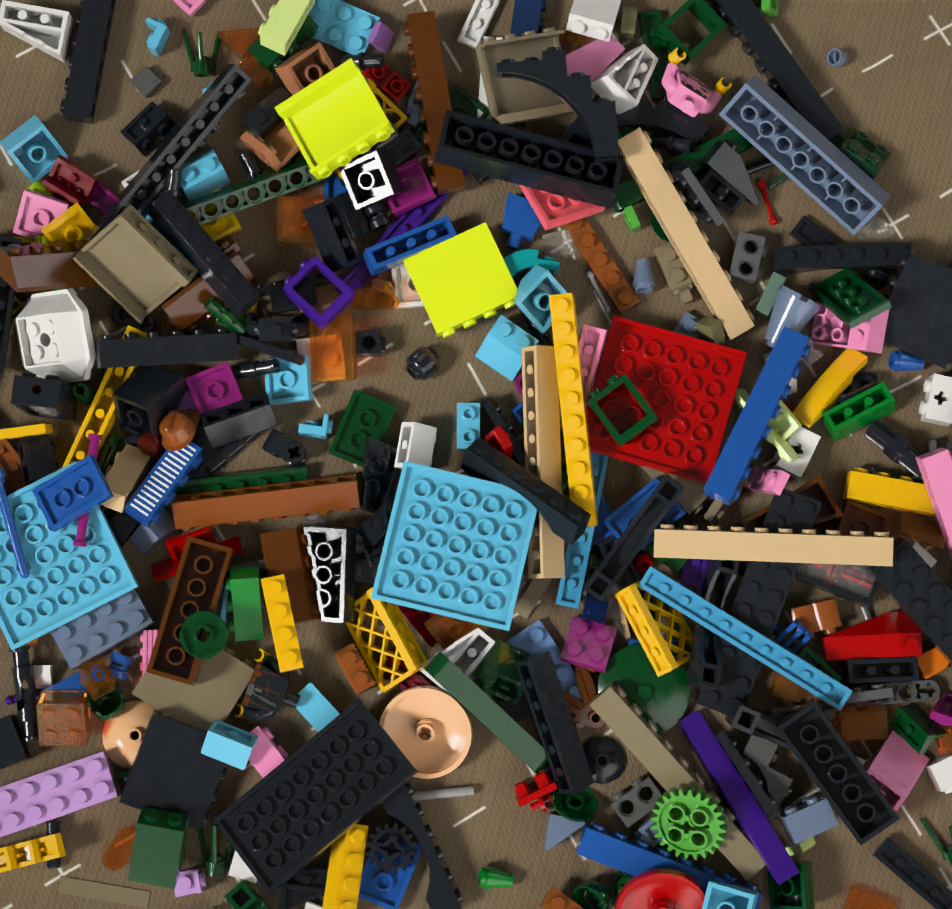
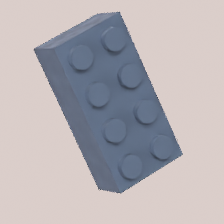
M138 588L51 631V634L70 668L77 670L143 632V630L152 627L157 622Z

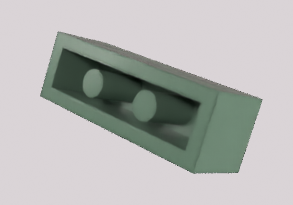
M776 272L771 274L754 310L755 313L767 318L775 303L778 289L784 284L786 277Z

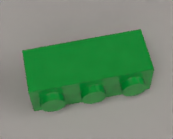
M881 382L822 413L823 425L833 441L836 442L894 412L895 399L885 383Z
M258 567L230 569V578H226V590L231 592L232 598H228V611L233 612L234 617L230 619V632H235L236 641L264 639Z

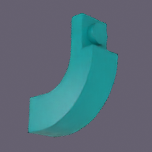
M537 249L520 250L503 258L513 280L520 274L529 272L535 265L548 270L551 275H558L560 262H556V259L552 257L538 259L539 250Z

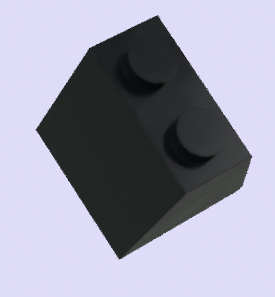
M159 365L140 366L112 394L119 427L157 443L162 436L159 431L161 420L172 410L177 409L186 393L183 375Z

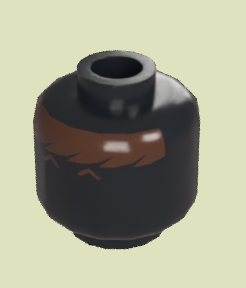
M419 347L407 357L406 371L413 379L425 381L439 369V355L432 348Z

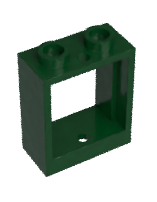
M688 0L658 27L654 35L657 41L662 46H666L671 52L678 48L677 55L679 57L683 52H686V58L680 62L686 66L725 29L727 24L704 0ZM687 10L710 32L692 51H689L668 28Z
M616 373L606 381L609 385L601 390L597 387L589 393L590 399L586 403L619 447L659 418L626 374L619 376ZM623 383L646 415L619 434L596 402Z

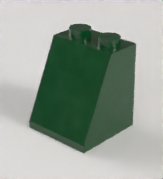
M142 807L136 824L128 881L175 889L186 855L189 815Z

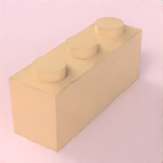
M126 444L122 452H117L113 466H108L104 476L114 497L101 505L120 513L124 511V506L136 492L149 471L152 453Z

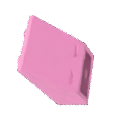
M817 300V304L821 307L814 316L810 343L882 354L889 309L850 329Z
M892 730L864 768L897 811L908 797L930 759L924 754H918L900 735Z

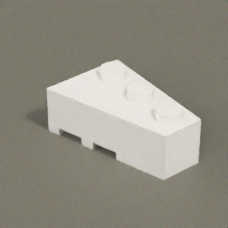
M2 0L0 8V26L2 29L65 63L74 22L69 11Z
M642 44L626 52L591 82V88L601 98H609L610 101H615L616 113L619 115L638 105L659 59L645 44Z
M476 628L440 652L469 679H472L498 648V644L481 629ZM435 656L428 659V663H430ZM424 669L420 670L430 680H432L436 685H438L442 690H444L447 694L452 696L428 672H426Z

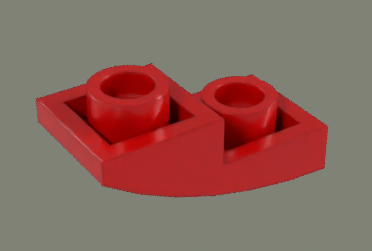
M386 64L379 68H366L362 72L367 80L373 81L380 91L396 103L412 86L398 72L393 71Z

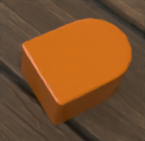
M936 648L928 649L922 653L923 656L918 657V669L923 679H928L941 672L949 664Z

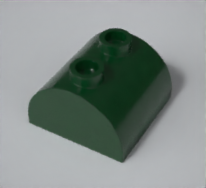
M793 860L800 872L780 885L777 884L767 868L770 909H815L812 861Z

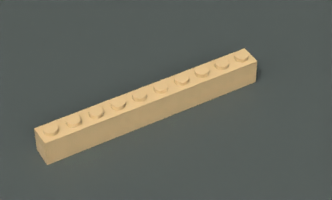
M638 128L618 140L619 155L623 157L624 164L714 319L721 321L726 340H732L755 326L752 322L754 317L749 309L745 310L741 303L743 298L737 289L734 290L730 284L732 279L727 270H722L719 265L720 258L718 254L708 246L707 242H709L706 233L697 227L695 214L692 210L688 211L686 208L684 195L680 190L677 191L675 189L673 176L668 170H664L661 164L663 163L662 157L658 151H653L650 145L652 141L646 131L642 132L641 128Z
M533 345L523 347L521 352L525 469L562 494L560 403L554 346ZM537 510L528 547V579L565 578L564 540L551 531L548 523Z
M660 524V528L654 529V557L893 566L894 537H890L889 532H874V536H864L865 531H850V535H840V530H826V534H816V529H802V533H792L790 528H778L777 533L769 532V528L754 527V532L745 531V527H731V531H721V526H707V530H698V525H684V529H674L673 524Z

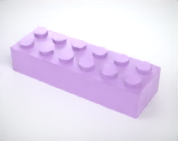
M107 751L0 787V838L121 796V790Z

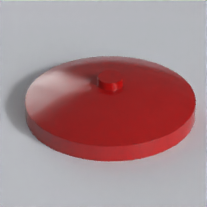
M654 869L638 874L624 885L617 897L615 909H702L706 893L696 880L685 873L672 869Z

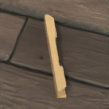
M615 583L612 589L616 599L615 593L619 592V589ZM618 602L625 639L631 638L625 613Z

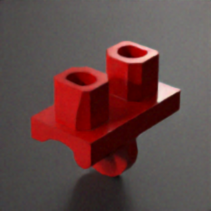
M541 771L533 776L538 787L529 790L525 780L514 785L517 795L515 799L519 807L537 799L536 802L529 805L531 810L533 811L541 807L543 813L547 811L545 804L551 802L552 798L550 795L544 798L541 797L558 788L554 780H551L545 771Z

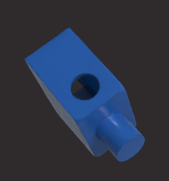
M508 192L502 233L509 235L506 247L518 251L522 240L527 242L533 241L542 224L527 198Z

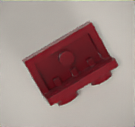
M60 155L57 156L49 176L43 178L41 183L46 185L49 191L64 196L69 203L82 205L89 201L99 178Z

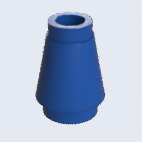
M898 349L897 351H891L888 366L895 372L922 371L924 359Z

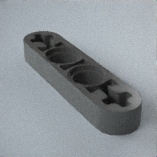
M933 680L881 683L885 684V688H892V697L884 701L875 699L873 702L868 700L861 701L860 703L853 702L852 704L855 706L932 701L939 696L940 687ZM880 684L857 685L852 688L862 687L863 692L870 691L869 688L871 686ZM927 684L934 688V692L930 693V697H928L927 693H918L919 698H916L917 689L927 688ZM904 685L909 686L912 691L908 699L902 698L899 693L900 688Z

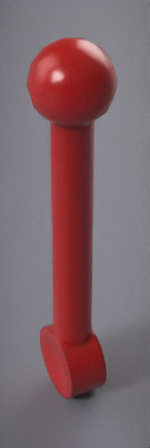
M761 180L758 182L757 187L763 194L770 217L768 221L770 225H776L777 218L773 215L765 189L767 183Z

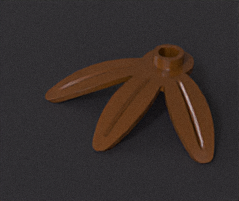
M575 665L576 683L583 702L563 691L565 699L569 704L570 713L575 714V716H572L573 722L577 730L585 725L591 728H599L605 722L600 716L596 721L591 719L592 715L597 713L589 705L590 701L596 696L593 680L586 668Z

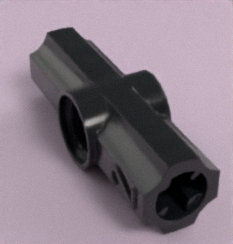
M878 420L874 421L864 435L883 450L882 452L897 464L900 463L917 478L922 476L915 458L921 454L912 448L913 445L898 433H893Z

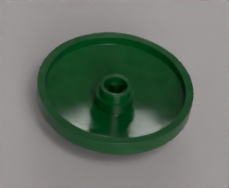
M641 643L625 646L613 653L609 658L605 673L600 672L597 680V694L611 682L615 686H621L627 694L626 699L631 704L634 702L640 707L643 712L641 715L646 721L651 720L656 725L658 734L673 727L683 716L690 698V687L685 686L687 673L683 665L658 677Z

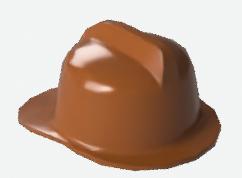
M185 409L180 412L172 410L161 420L159 431L162 435V445L165 449L177 451L183 449L191 442L200 420L198 410Z

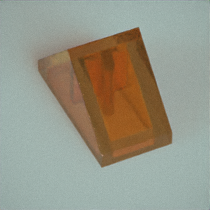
M259 28L218 31L220 42L243 62H246L252 55L248 49L260 38L258 34Z

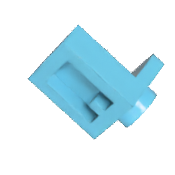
M147 17L145 22L148 28L154 30L148 36L147 47L151 54L159 57L171 33L164 21L158 18L153 20Z
M324 413L322 426H319L318 422L305 421V424L299 423L298 433L304 437L327 439V435L332 434L333 420H330L329 414Z

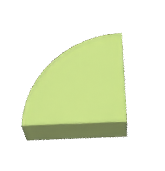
M811 837L797 844L793 843L785 847L790 856L808 850L816 842L814 837Z

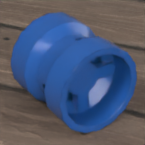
M112 651L110 655L111 662L106 667L105 674L127 680L129 674L127 670L132 665L134 658Z

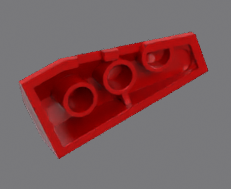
M903 611L886 612L823 637L824 661L923 656L921 632Z

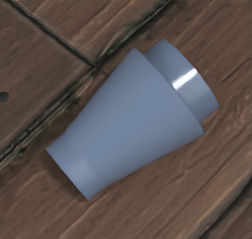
M641 258L636 261L633 287L636 293H651L655 282L650 260Z

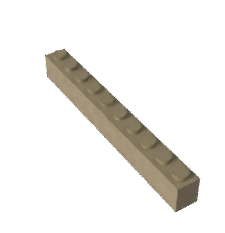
M611 682L590 701L589 705L667 792L670 793L672 787H675L679 792L681 785H684L686 791H689L692 785L697 793L703 788L704 796L711 793V801L719 800L716 807L724 808L720 803L721 798L714 790L709 791L704 784L706 782L697 772L694 774L688 768L690 766L689 762L682 755L678 756L672 750L674 746L666 737L661 738L657 733L658 728L651 720L646 721L641 715L643 712L640 707L634 702L631 704L626 699L627 694L621 686H615ZM729 807L724 808L722 816H727L725 824L728 825V829L725 832L727 835L724 841H722L719 850L746 880H749L766 864L743 827L736 821L737 818ZM698 812L699 815L705 816L704 813Z

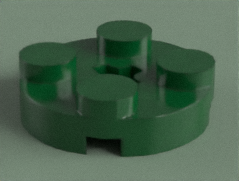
M206 611L193 613L187 617L182 625L179 634L180 642L183 649L195 658H213L220 654L227 645V626L214 613ZM201 629H204L206 632L210 631L211 635L208 636V641L206 642L197 637V635L201 634Z

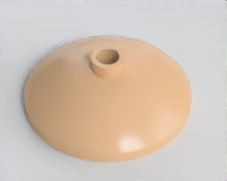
M143 700L125 702L124 710L119 716L106 720L103 728L102 738L105 750L111 760L126 769H131L153 710L159 711ZM133 731H137L139 733V738L137 740H134L131 737Z

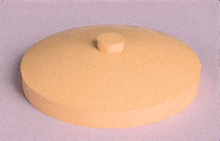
M416 686L400 692L388 703L380 719L381 726L418 771L413 775L416 778H437L450 773L465 759L472 742V723L466 708L457 699L438 687Z

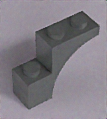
M749 734L739 754H744L755 767L762 780L764 792L766 794L770 793L776 802V806H774L775 815L767 819L768 822H772L773 819L777 820L781 814L782 807L780 805L783 799H787L793 789L791 783L793 780L768 767L769 763L773 765L779 752L776 751L778 745Z

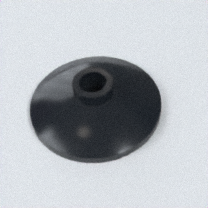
M596 737L583 745L584 754L592 771L594 783L606 784L619 777L624 768L625 757L623 750L614 740L606 737ZM600 756H604L606 758V763L604 765H600L598 763V758Z

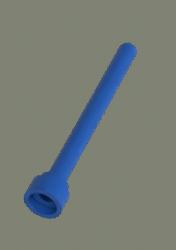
M0 468V508L19 574L22 578H27L29 570L3 484L5 483L6 473L4 468Z

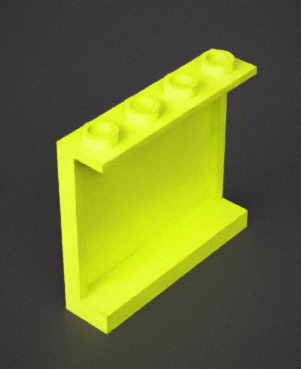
M352 58L274 107L278 115L286 123L307 161L310 173L317 180L327 178L332 174V171L340 166L349 164L354 157L368 152L373 145L387 140L395 132L359 66Z
M486 222L403 260L405 270L415 286L437 337L443 336V338H447L455 334V329L462 326L464 329L475 325L477 323L476 320L481 317L488 319L495 316L497 310L503 307L507 310L516 306L514 299L518 289Z

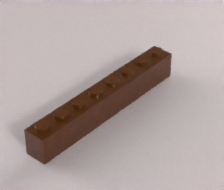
M434 11L407 14V20L403 23L405 36H409L410 44H407V52L409 58L413 57L414 66H411L412 79H417L418 88H415L416 101L421 102L422 107L419 110L420 123L425 124L426 131L422 132L424 145H428L430 152L426 154L428 167L433 169V175L430 176L432 189H436L437 195L462 192L466 186L463 170L433 162L446 110L452 111Z

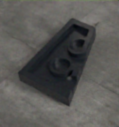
M365 436L360 509L373 514L391 497L401 469L394 467L397 448Z

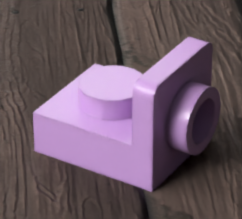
M200 867L180 871L174 889L175 897L204 891L207 881L205 873L200 871Z

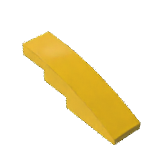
M846 349L819 377L793 411V415L797 420L808 428L815 424L823 416L822 413L831 409L838 402V396L853 383V376L868 363V357L857 350Z
M61 832L0 848V873L66 856Z

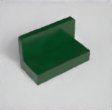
M917 704L898 706L889 724L918 754L926 753L933 738L945 737L947 733L938 723L930 719V716Z

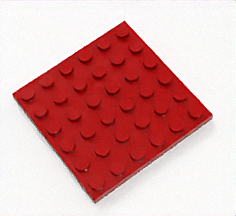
M614 316L592 391L597 387L601 390L609 385L606 381L616 373L619 376L626 374L659 419L624 445L618 447L587 405L586 412L591 452L706 484L716 463L747 352ZM623 383L596 402L619 434L646 415Z

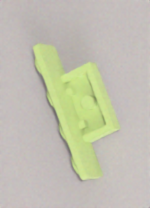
M744 388L737 389L735 401L741 408H744L750 395ZM781 400L779 404L782 407L777 419L772 418L769 424L772 428L766 440L775 445L778 449V455L784 461L790 463L797 461L800 457L786 440L802 424Z

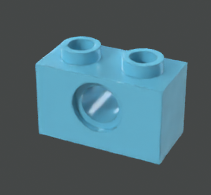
M457 403V452H465L466 448L480 437V403Z

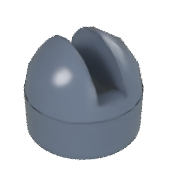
M838 48L831 49L827 54L828 64L834 67L844 65L847 60L846 53Z

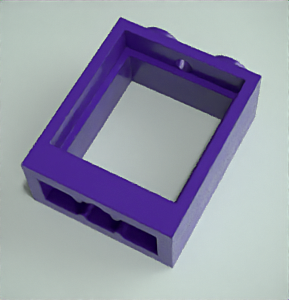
M314 256L311 260L307 258L300 265V271L295 276L291 274L283 282V294L321 330H324L355 299V292L318 257ZM315 267L342 292L321 315L293 290Z

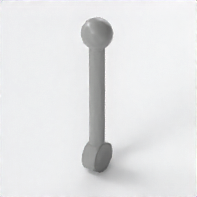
M588 271L586 277L591 280L606 314L611 312V309L594 278L595 274L593 271Z

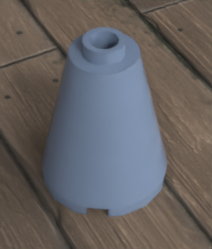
M781 285L778 289L764 338L768 340L766 344L773 348L784 326L799 333L819 311L821 306L790 288Z

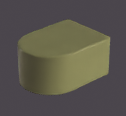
M623 6L618 39L633 41L638 8Z
M706 316L695 323L699 339L719 345L725 344V335L720 320Z

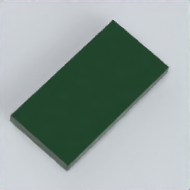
M843 269L809 288L811 295L850 329L892 308L887 298L851 269Z

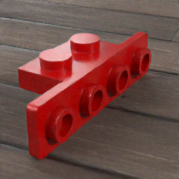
M207 526L166 540V545L172 558L151 565L154 581H159L176 575L187 536L232 548L235 550L234 556L243 552L240 538L236 536L217 543L211 527Z

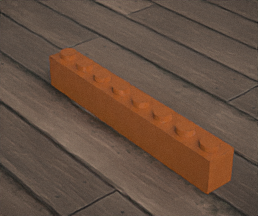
M349 474L176 495L171 504L175 528L189 531L199 526H210L213 528L224 523L237 525L241 521L261 522L265 518L280 520L290 515L305 517L315 512L329 514L333 510L340 509L352 511L360 507L357 475Z

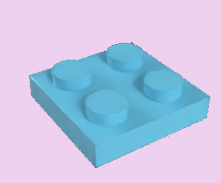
M300 355L305 357L301 366L276 358L280 363V368L276 369H279L280 372L265 375L266 392L272 406L313 400L309 355Z

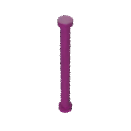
M89 433L88 455H93L97 461L99 441L102 440L103 435ZM89 512L78 520L76 541H73V546L87 547L85 539Z

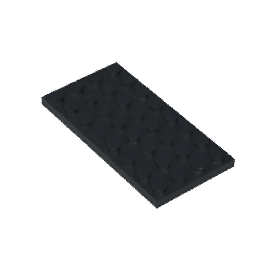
M357 699L213 821L265 891L271 895L418 771L361 699Z

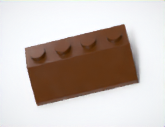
M72 240V242L65 243L53 241L50 244L34 242L30 243V245L10 244L6 247H0V277L16 292L100 286L73 260L81 248L86 245L84 241Z
M235 251L228 256L253 286L257 281L238 253ZM201 276L164 303L162 308L178 329L184 331V335L187 333L190 335L193 333V330L199 329V324L204 320L209 321L215 317L204 308V304L210 297L213 296L222 305L228 306Z
M303 527L260 534L267 578L284 574L294 624L320 620L321 616L316 595L317 586L312 575L313 565L311 555H308L307 546L309 545Z

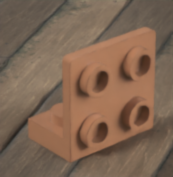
M281 121L263 140L257 134L252 136L247 131L240 137L256 157L276 172L300 150L284 121Z

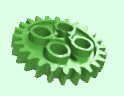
M681 785L679 792L675 787H672L670 793L665 791L663 796L658 798L652 809L654 813L650 820L655 822L651 829L657 830L654 835L655 838L662 837L660 845H669L667 852L674 849L676 850V857L680 853H684V858L687 860L689 855L692 854L694 860H697L699 853L703 858H706L708 852L713 855L716 848H720L722 841H724L727 835L725 834L728 829V825L725 824L727 816H722L724 808L716 807L719 800H710L711 793L704 796L703 788L697 793L694 791V786L691 785L689 791H686L684 785ZM675 808H679L682 812L676 811ZM698 812L704 813L705 816L699 815ZM673 829L679 830L681 834L676 833ZM696 833L702 834L704 838L699 837Z

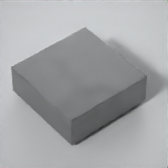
M145 66L130 80V83L147 98L162 84V81Z

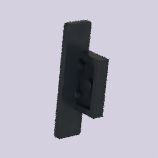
M319 273L314 278L307 279L306 276L293 290L310 306L316 307L318 306L315 287L333 283L322 273ZM284 280L272 282V286L266 287L253 285L260 294L259 297H270L273 315L300 310L283 294Z

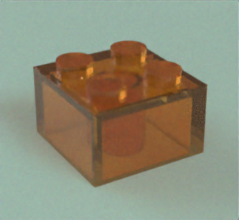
M41 691L36 703L39 746H87L91 734L88 691Z

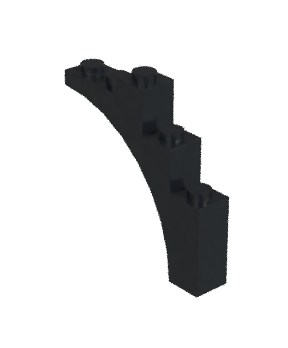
M549 47L542 51V60H538L536 57L525 58L524 61L515 62L514 59L501 60V63H497V78H514L540 85L562 98L577 113L592 143L595 162L618 160L619 147L615 101H610L609 98H599L596 102H592L590 75L576 72L572 73L571 76H567L565 49Z

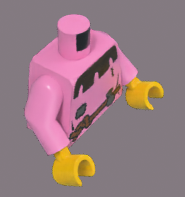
M676 48L668 55L670 63H668L662 78V85L666 90L668 101L691 117H695L698 113L707 114L712 112L722 98L721 95H724L731 88L732 83L725 87L722 84L724 79L722 77L716 83L715 91H713V89L677 66L686 58V52H683L679 57L677 55L678 48Z

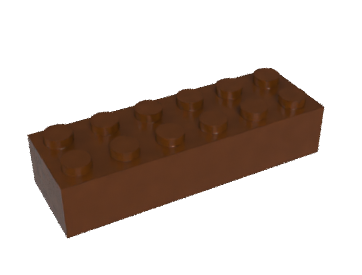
M187 536L146 670L147 673L195 686L203 659L195 658L183 649L179 636L180 630L187 617L193 613L206 611L217 614L226 578L234 558V549ZM201 629V634L197 635V637L206 642L208 641V636H210V631L206 632L204 629Z

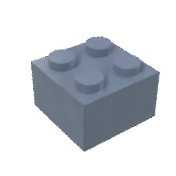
M815 794L803 798V803L800 805L790 804L783 807L782 813L778 817L788 841L794 844L839 825L829 801L819 795L815 796Z

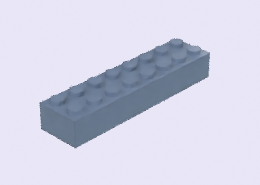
M755 74L719 113L724 120L853 235L881 209L890 197L883 188Z

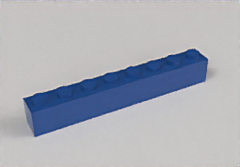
M785 326L783 327L704 487L705 495L726 505H730L732 500L736 501L742 490L739 485L742 479L747 480L752 469L749 465L752 459L756 460L762 449L759 444L762 438L767 439L772 428L769 424L772 418L777 419L781 411L780 401L782 398L786 399L791 390L789 383L792 378H797L801 370L799 363L802 358L806 359L810 352L811 346L808 345L810 337Z
M592 822V824L585 823L575 848L578 855L633 876L654 869L680 871L696 880L705 893L709 881L737 885L759 892L755 909H758L763 894L758 889L759 886L753 882L746 881L742 883L737 881L736 876L726 872L721 875L714 872L715 869L709 865L702 864L698 866L693 864V860L690 858L686 860L681 855L679 858L672 856L671 852H667V849L658 847L656 850L648 847L649 843L643 840L636 839L634 842L627 839V835L620 831L614 830L613 833L606 831L605 826L599 823Z

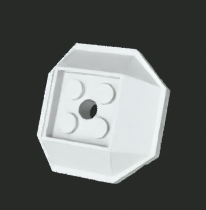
M73 288L33 294L14 320L22 366L26 370L37 374L36 376L40 378H45L46 375L59 376L65 383L90 379V370L94 365L96 352L89 313L84 303L76 296L77 293Z

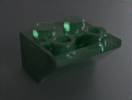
M855 128L839 149L872 180H874L891 155L883 145L876 144L869 139L867 134L857 131Z
M497 639L471 676L483 692L516 704L524 694V689L514 662L531 655V653Z

